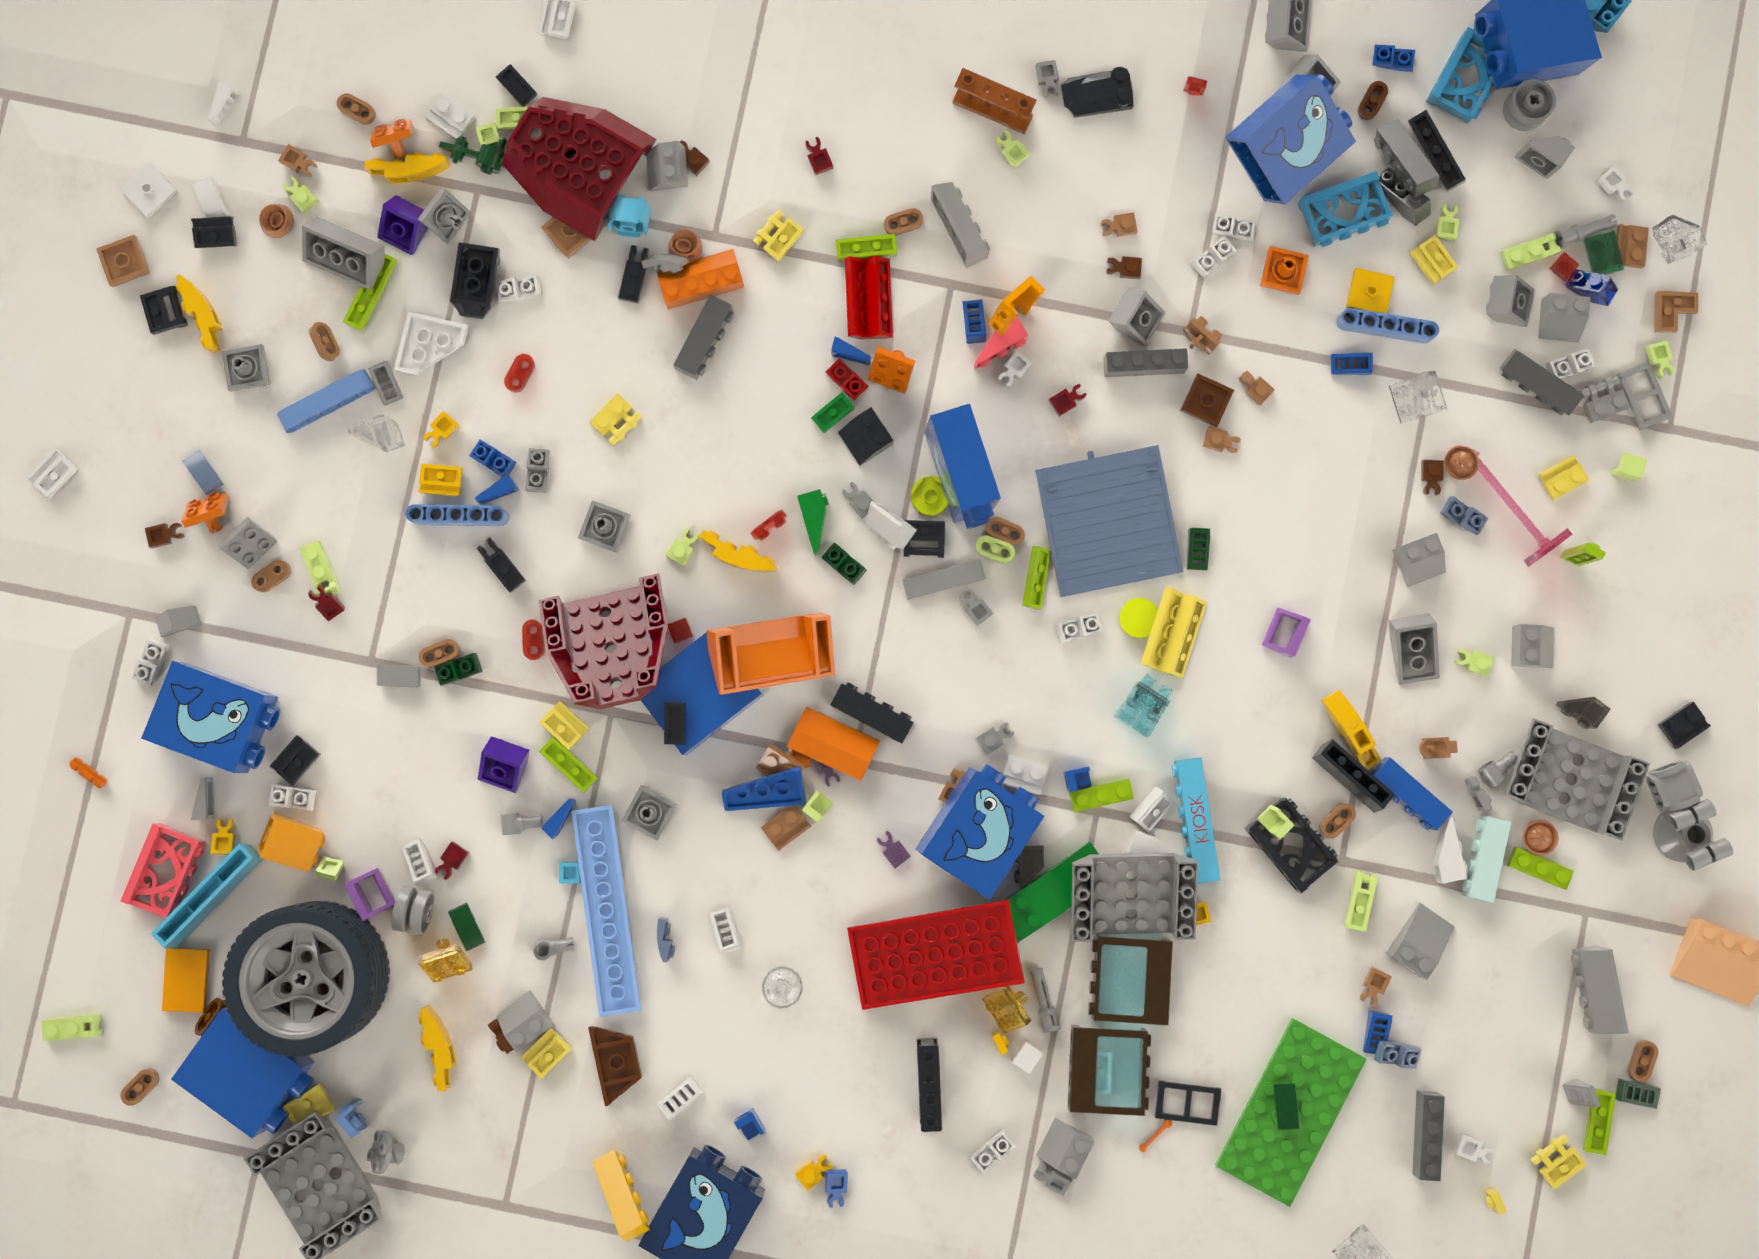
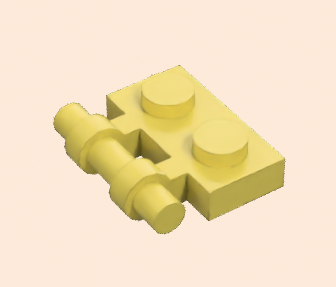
M779 210L767 219L768 223L763 229L758 230L757 236L753 240L757 246L762 241L767 242L763 250L778 262L781 261L804 232V229L789 217L782 223L780 219L784 215ZM776 227L778 229L772 237L768 235Z
M617 393L595 415L590 424L604 437L611 432L613 436L608 441L614 446L619 440L622 441L625 438L624 435L631 428L634 429L638 425L637 422L642 417L637 412L630 417L628 413L633 408ZM624 419L626 423L617 430L615 426Z
M1564 1134L1558 1139H1552L1550 1141L1551 1144L1543 1150L1539 1149L1536 1151V1155L1530 1159L1535 1166L1543 1162L1545 1166L1539 1172L1552 1189H1556L1587 1166L1574 1147L1571 1146L1567 1150L1564 1148L1563 1145L1569 1142ZM1558 1151L1560 1155L1551 1161L1549 1156Z

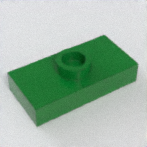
M841 392L815 413L811 419L822 433L825 434L852 412L855 407Z

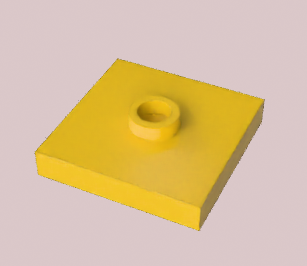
M1355 268L1346 308L1387 314L1395 277Z

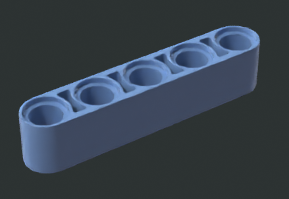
M1354 308L1345 309L1336 320L1337 326L1344 331L1418 343H1428L1439 334V326L1433 321ZM1344 316H1349L1352 323H1347ZM1364 319L1370 320L1372 326H1367L1364 323ZM1384 322H1388L1391 325V330L1385 328ZM1404 325L1410 327L1411 333L1405 331ZM1424 328L1430 330L1431 336H1427L1424 333Z
M358 370L280 410L277 416L286 433H292L369 394L375 387L366 370Z
M413 504L408 506L405 512L406 518L416 525L504 526L509 520V514L500 506ZM416 510H420L421 516L414 520L413 513ZM440 510L441 517L434 520L433 514ZM461 511L460 519L454 520V513ZM481 511L482 517L475 521L473 517L475 512ZM501 511L502 518L495 521L494 514Z

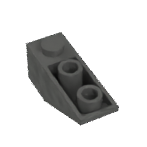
M1389 167L1379 174V182L1385 196L1410 223L1417 226L1431 215L1430 199L1426 195L1422 194L1415 198L1411 192L1407 191L1403 180L1397 177L1395 171Z

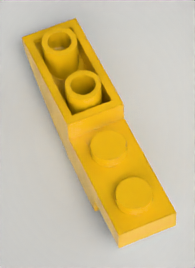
M415 152L412 155H406L405 162L398 159H393L392 162L374 158L372 161L365 160L364 168L370 175H384L389 184L420 181L435 176L448 169L450 162L442 154L435 153L432 156H425L422 153Z
M180 274L176 275L178 281L176 288L183 298V302H181L182 308L185 313L195 318V324L202 334L200 341L203 348L212 353L221 351L215 332L221 331L223 328L214 308L195 285Z
M703 530L699 536L701 540L715 548L712 553L713 557L733 567L753 572H776L778 569L774 565L775 561L766 555L762 558L757 554L759 551L750 545L747 547L742 545L736 551L737 546L729 541H726V543L720 541V536L712 530L709 532Z
M1336 690L1321 701L1339 735L1344 736L1355 759L1367 770L1381 762L1382 760L1374 747L1377 744L1342 692Z
M425 1006L421 1008V1012L418 1015L420 1025L422 1024L423 1028L421 1044L424 1045L425 1051L433 1050V1053H431V1063L435 1065L433 1084L437 1086V1092L446 1091L450 1088L449 1069L456 1066L455 1053L450 1036L442 1020L431 1006Z

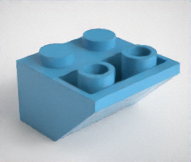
M1585 0L1594 31L1608 33L1632 0Z

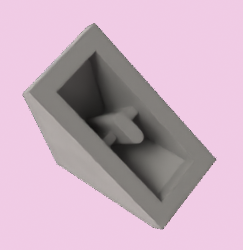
M196 606L169 609L155 618L161 637L201 625Z

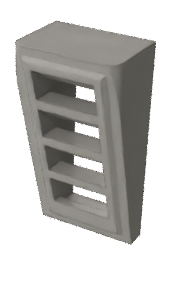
M388 361L368 368L384 406L404 398ZM386 369V373L377 376L376 372ZM387 376L390 378V380L383 383L379 382L380 379ZM393 384L392 388L383 391L382 387ZM396 391L397 395L386 399V394Z
M213 778L200 779L191 820L214 819Z
M1578 1079L1571 1080L1562 1085L1569 1103L1590 1107L1600 1106L1599 1099L1592 1085Z

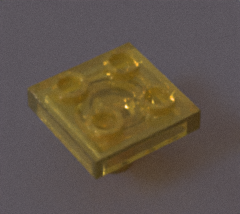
M442 939V945L440 940L436 942L437 951L418 956V964L432 982H441L446 978L456 975L460 976L473 970L471 961L459 945L450 946L448 939Z
M1009 986L989 993L982 998L986 1009L992 1014L997 1026L1004 1034L1024 1027L1031 1022V1019L1022 1007L1027 1002V996L1020 999L1025 994L1022 991H1018L1014 995Z

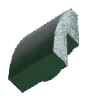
M835 542L821 557L853 585L867 571L865 567L853 559Z
M477 653L434 666L440 686L483 672Z
M467 902L448 911L466 952L486 943Z
M1295 1083L1274 1084L1278 1130L1299 1129Z

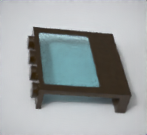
M1096 935V940H1092V952H1095V958L1091 960L1090 972L1094 973L1093 981H1090L1089 984L1092 1002L1088 1004V1015H1091L1094 1021L1168 1025L1173 941L1167 939L1147 940Z
M1071 1025L1068 1084L1069 1112L1145 1116V1110L1149 1108L1146 1089H1149L1150 1084L1149 1076H1146V1070L1150 1068V1055H1147V1047L1151 1046V1034H1148L1145 1028H1141V1030L1083 1028L1079 1025Z

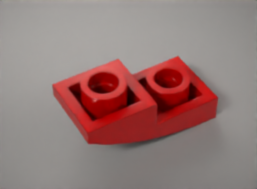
M840 358L825 371L854 401L869 387Z

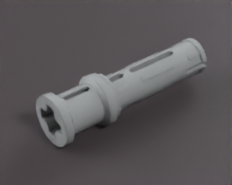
M1612 214L1581 226L1572 225L1564 231L1557 230L1555 232L1557 237L1556 243L1560 248H1563L1568 243L1580 242L1583 237L1616 227L1618 224L1617 220L1612 221L1616 216Z
M1043 968L1031 970L1030 973L1040 1007L1038 1015L1041 1016L1044 1026L1043 1033L1059 1030L1061 1025H1058L1055 1015L1057 1010L1052 1006Z

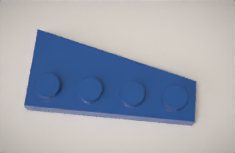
M801 766L723 789L722 800L724 810L735 811L806 805Z

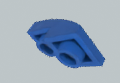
M1375 45L1372 65L1390 70L1413 72L1415 50L1395 49V45Z
M479 439L469 455L501 477L509 475L517 463L481 439Z

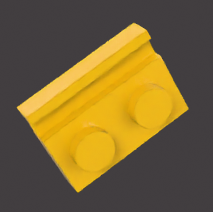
M421 464L418 493L460 497L463 468Z

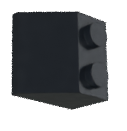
M872 407L853 418L838 432L859 466L894 444V440Z

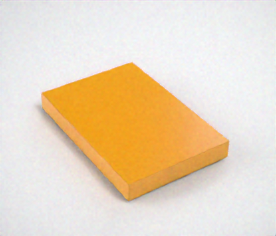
M166 948L162 1011L203 1013L206 1010L210 949Z

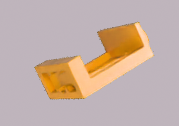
M1030 276L1002 300L987 323L1000 336H1003L1019 314L1014 308L1017 307L1024 315H1027L1046 289Z

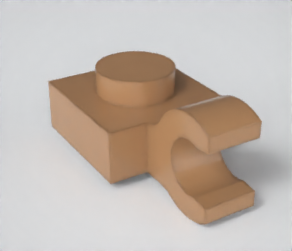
M1247 370L1238 378L1248 387L1245 393L1259 405H1262L1275 390L1262 377L1259 376L1255 380L1253 375Z

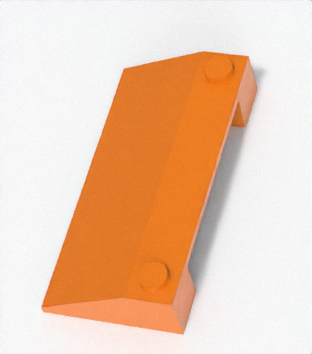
M820 612L706 630L708 652L720 695L835 676L831 616Z

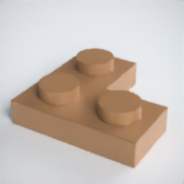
M1657 291L1655 293L1654 332L1676 333L1678 331V314L1698 313V293Z

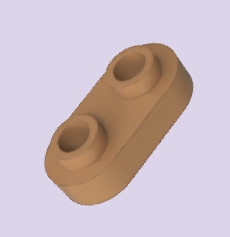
M348 93L338 97L336 104L342 114L363 125L371 124L375 120L376 112L370 104ZM347 104H352L350 108H346ZM365 113H369L368 117H363Z
M916 208L891 214L884 221V229L887 234H895V236L917 230L923 223V215ZM911 218H915L917 221L915 223H911L909 220ZM895 223L898 227L896 229H892L890 225Z
M323 322L314 323L309 329V335L319 356L326 361H334L340 354V348L331 329Z
M992 517L989 519L990 522L986 523L985 530L989 536L1007 542L1012 546L1019 545L1025 537L1022 527L1000 517ZM992 525H998L999 530L993 531ZM1012 532L1017 533L1018 537L1016 539L1010 537Z
M273 561L254 574L251 580L252 587L259 592L270 591L290 576L291 567L285 561ZM280 566V573H276V568ZM261 578L264 579V583L262 585L259 584V580Z
M443 640L422 649L419 653V661L423 666L433 668L457 658L460 653V646L453 640ZM451 646L453 648V652L451 654H448L447 648ZM430 654L434 655V659L432 661L428 660V656Z
M1345 803L1337 805L1320 822L1319 831L1321 835L1331 839L1338 837L1354 821L1356 817L1354 807ZM1342 810H1345L1347 813L1344 818L1341 816ZM1328 824L1332 826V830L1330 832L1326 830V826Z
M1641 1040L1635 1045L1628 1066V1074L1633 1080L1645 1082L1651 1077L1658 1056V1048L1654 1043ZM1644 1047L1647 1048V1052L1645 1054L1642 1053V1049ZM1640 1067V1072L1637 1074L1636 1068Z
M152 1068L140 1071L122 1089L120 1094L122 1102L128 1106L140 1103L158 1085V1072ZM148 1075L152 1078L151 1082L147 1081ZM133 1090L137 1093L136 1097L132 1096Z

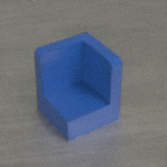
M1089 767L1063 772L1068 792L1092 786Z
M754 1108L740 1115L734 1121L737 1129L742 1130L747 1140L754 1138L758 1134L762 1135L766 1131Z

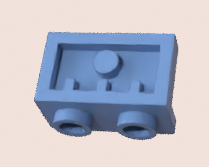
M362 1099L357 1102L353 1100L347 1103L338 1111L340 1115L335 1119L351 1139L368 1127L365 1123V1117L355 1111L364 1103Z

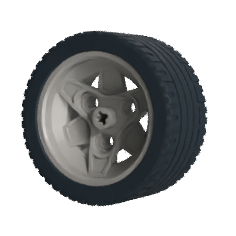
M309 901L267 912L265 915L256 918L235 939L236 942L232 944L231 951L227 954V960L224 963L225 969L222 973L225 1006L227 1005V1012L231 1015L232 1022L237 1025L236 1028L242 1032L245 1038H249L251 1043L257 1044V1047L266 1049L265 1051L270 1053L275 1052L277 1055L284 1054V1056L289 1057L292 1055L300 1057L302 1055L316 1054L356 1035L371 1022V1019L380 1010L381 1003L385 1000V993H387V985L390 977H388L390 974V968H388L390 963L389 959H387L388 953L384 948V942L380 939V934L375 931L376 928L373 925L371 926L369 920L362 921L356 910L348 908V906L343 904L330 903V901ZM293 940L291 952L281 949L285 944ZM316 940L325 943L333 951L321 954ZM306 951H310L312 953L311 961H308L306 959ZM343 970L344 981L341 990L333 978ZM269 971L277 976L271 982L268 981ZM286 982L291 983V985H292V991H291V992H288V991L286 990V988H285ZM323 983L329 987L327 994L321 989ZM290 1002V1013L284 1010L280 1004ZM318 1004L329 1009L321 1015L314 1016Z

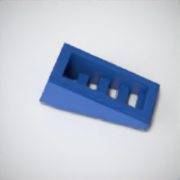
M982 299L962 301L966 343L986 342ZM979 308V311H967V309ZM980 316V318L968 319V317ZM981 324V326L969 327V325Z
M836 336L834 337L831 349L833 357L865 365L871 364V356Z
M1373 352L1331 354V375H1373ZM1337 359H1341L1340 370H1337ZM1345 359H1350V369H1345ZM1354 359H1358V369H1354ZM1362 359H1366V369H1362Z
M505 475L477 495L475 500L479 504H485L517 492L520 489L509 475Z
M574 798L568 799L542 826L541 829L549 837L556 839L576 800Z
M1368 1011L1363 1052L1376 1054L1377 1048L1370 1047V1043L1379 1044V1041H1388L1393 1015ZM1375 1020H1383V1024L1375 1023ZM1374 1027L1382 1028V1032L1373 1031ZM1372 1035L1381 1036V1040L1371 1039Z

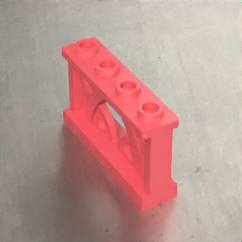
M161 823L152 824L120 902L133 905L166 919L180 904L182 897L187 894L189 880L195 875L197 870L196 863L198 858H201L205 851V841ZM167 834L177 838V840L171 845L163 837ZM183 842L188 843L191 847L186 857L183 855V851L186 848L179 849L178 851L175 850ZM158 850L161 852V855H163L164 852H166V854L160 859L156 857ZM170 857L176 877L158 886L157 875L151 869L152 864L162 863ZM147 876H150L152 878L151 888V882H149L148 884L145 883ZM159 893L161 902H164L165 896L170 898L167 907L161 908L157 905L156 894ZM139 895H151L150 904L139 900Z

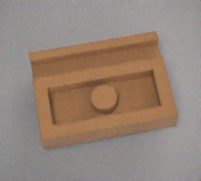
M1623 224L1617 226L1613 265L1618 264L1641 269L1645 267L1649 227L1625 226Z
M771 743L756 769L769 776L801 766L803 771L805 765Z
M794 805L788 806L763 825L761 829L777 850L780 851L809 829L811 825L798 807Z

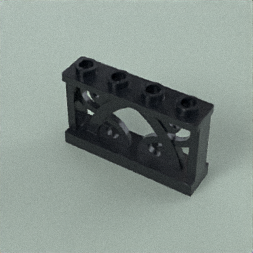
M1282 797L1273 806L1280 810H1286L1290 815L1289 820L1293 824L1296 820L1301 826H1293L1288 832L1302 835V857L1297 854L1281 856L1279 852L1283 848L1284 838L1282 837L1277 845H1273L1271 839L1276 837L1266 828L1260 831L1258 827L1261 823L1257 819L1244 829L1296 892L1303 893L1312 883L1339 862L1336 858L1338 855L1332 847H1327L1323 843L1324 837L1317 830L1313 831L1309 826L1311 824L1309 819L1304 814L1300 815L1296 810L1298 807L1295 802L1290 798ZM1311 840H1312V841L1315 843V845H1316V846H1314V847H1312V848H1311ZM1316 852H1321L1324 855V863L1321 866H1313L1309 863L1310 859L1313 861L1319 860L1315 857ZM1295 858L1300 861V864L1295 861V865L1292 867L1289 865V860ZM1307 867L1315 871L1302 882L1301 877Z
M918 1038L917 1064L921 1131H942L940 1064L937 1038Z

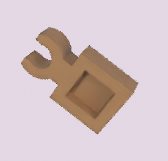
M290 144L287 145L278 160L296 173L301 168L302 172L308 177H311L312 174L307 171V168L309 166L318 167L314 161L306 160L308 156Z
M1134 212L1114 215V221L1104 219L1100 223L1101 226L1107 225L1109 227V230L1103 231L1102 236H1109L1112 232H1116L1117 237L1137 234L1138 232Z
M1209 426L1202 447L1222 452L1224 447H1226L1229 452L1236 453L1238 449L1233 448L1231 443H1239L1241 439L1239 437L1227 438L1228 431Z
M1371 966L1363 983V986L1368 988L1361 993L1360 1000L1364 1002L1367 996H1371L1369 1005L1374 1007L1378 1001L1377 993L1384 995L1392 976Z

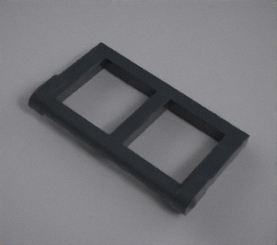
M1159 1080L1154 1117L1217 1126L1221 1088ZM1165 1088L1186 1090L1183 1115L1162 1113ZM1192 1091L1213 1094L1211 1119L1189 1116Z

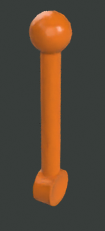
M1165 1119L1164 1125L1145 1144H1141L1139 1150L1145 1152L1147 1147L1166 1128L1172 1126L1171 1120Z

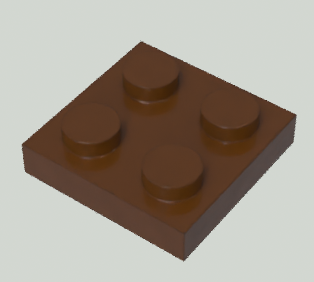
M1197 373L1180 411L1214 427H1218L1234 389Z

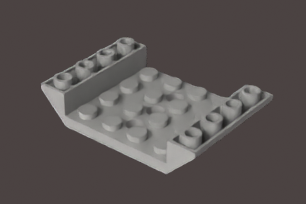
M1532 718L1505 796L1517 803L1581 828L1623 841L1650 763L1633 756L1620 755L1553 729V725ZM1576 754L1582 759L1579 766L1573 763V757ZM1569 773L1575 778L1572 785L1566 782V776ZM1563 792L1568 796V801L1565 804L1559 801V795Z
M1175 853L1091 854L1073 862L1071 942H1092V935L1172 933L1175 940L1196 939L1198 860ZM1129 871H1136L1137 875L1135 878L1129 879L1126 877ZM1129 890L1137 892L1133 898L1126 897V893ZM1129 909L1136 910V914L1132 917L1125 915Z
M317 1111L244 1158L254 1177L261 1173L304 1243L299 1250L305 1259L324 1258L382 1219L378 1197L334 1125ZM333 1167H338L341 1170L340 1178H335L332 1175ZM315 1179L323 1181V1189H317L314 1186ZM297 1191L305 1192V1201L297 1199Z

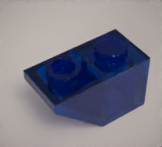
M1574 269L1565 284L1566 288L1577 295L1590 297L1591 303L1605 306L1610 304L1618 291L1611 276Z

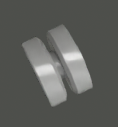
M1539 79L1523 81L1507 96L1503 104V115L1506 122L1518 131L1536 129L1555 109L1556 96L1554 90L1548 83Z
M402 886L393 908L392 929L399 932H406L409 929L411 934L423 936L429 927L433 914L434 891L421 889L417 893L415 887Z

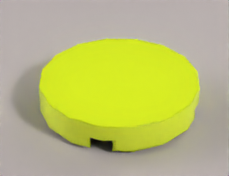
M936 476L924 477L914 484L911 490V502L918 513L925 516H936L947 509L948 502L945 498L940 478Z
M1132 599L1121 608L1119 624L1127 635L1134 638H1145L1151 633L1158 609L1148 599Z

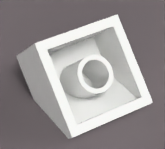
M873 501L870 503L866 525L871 528L870 532L878 538L881 536L885 538V544L895 550L897 547L903 550L916 532V529L887 507Z

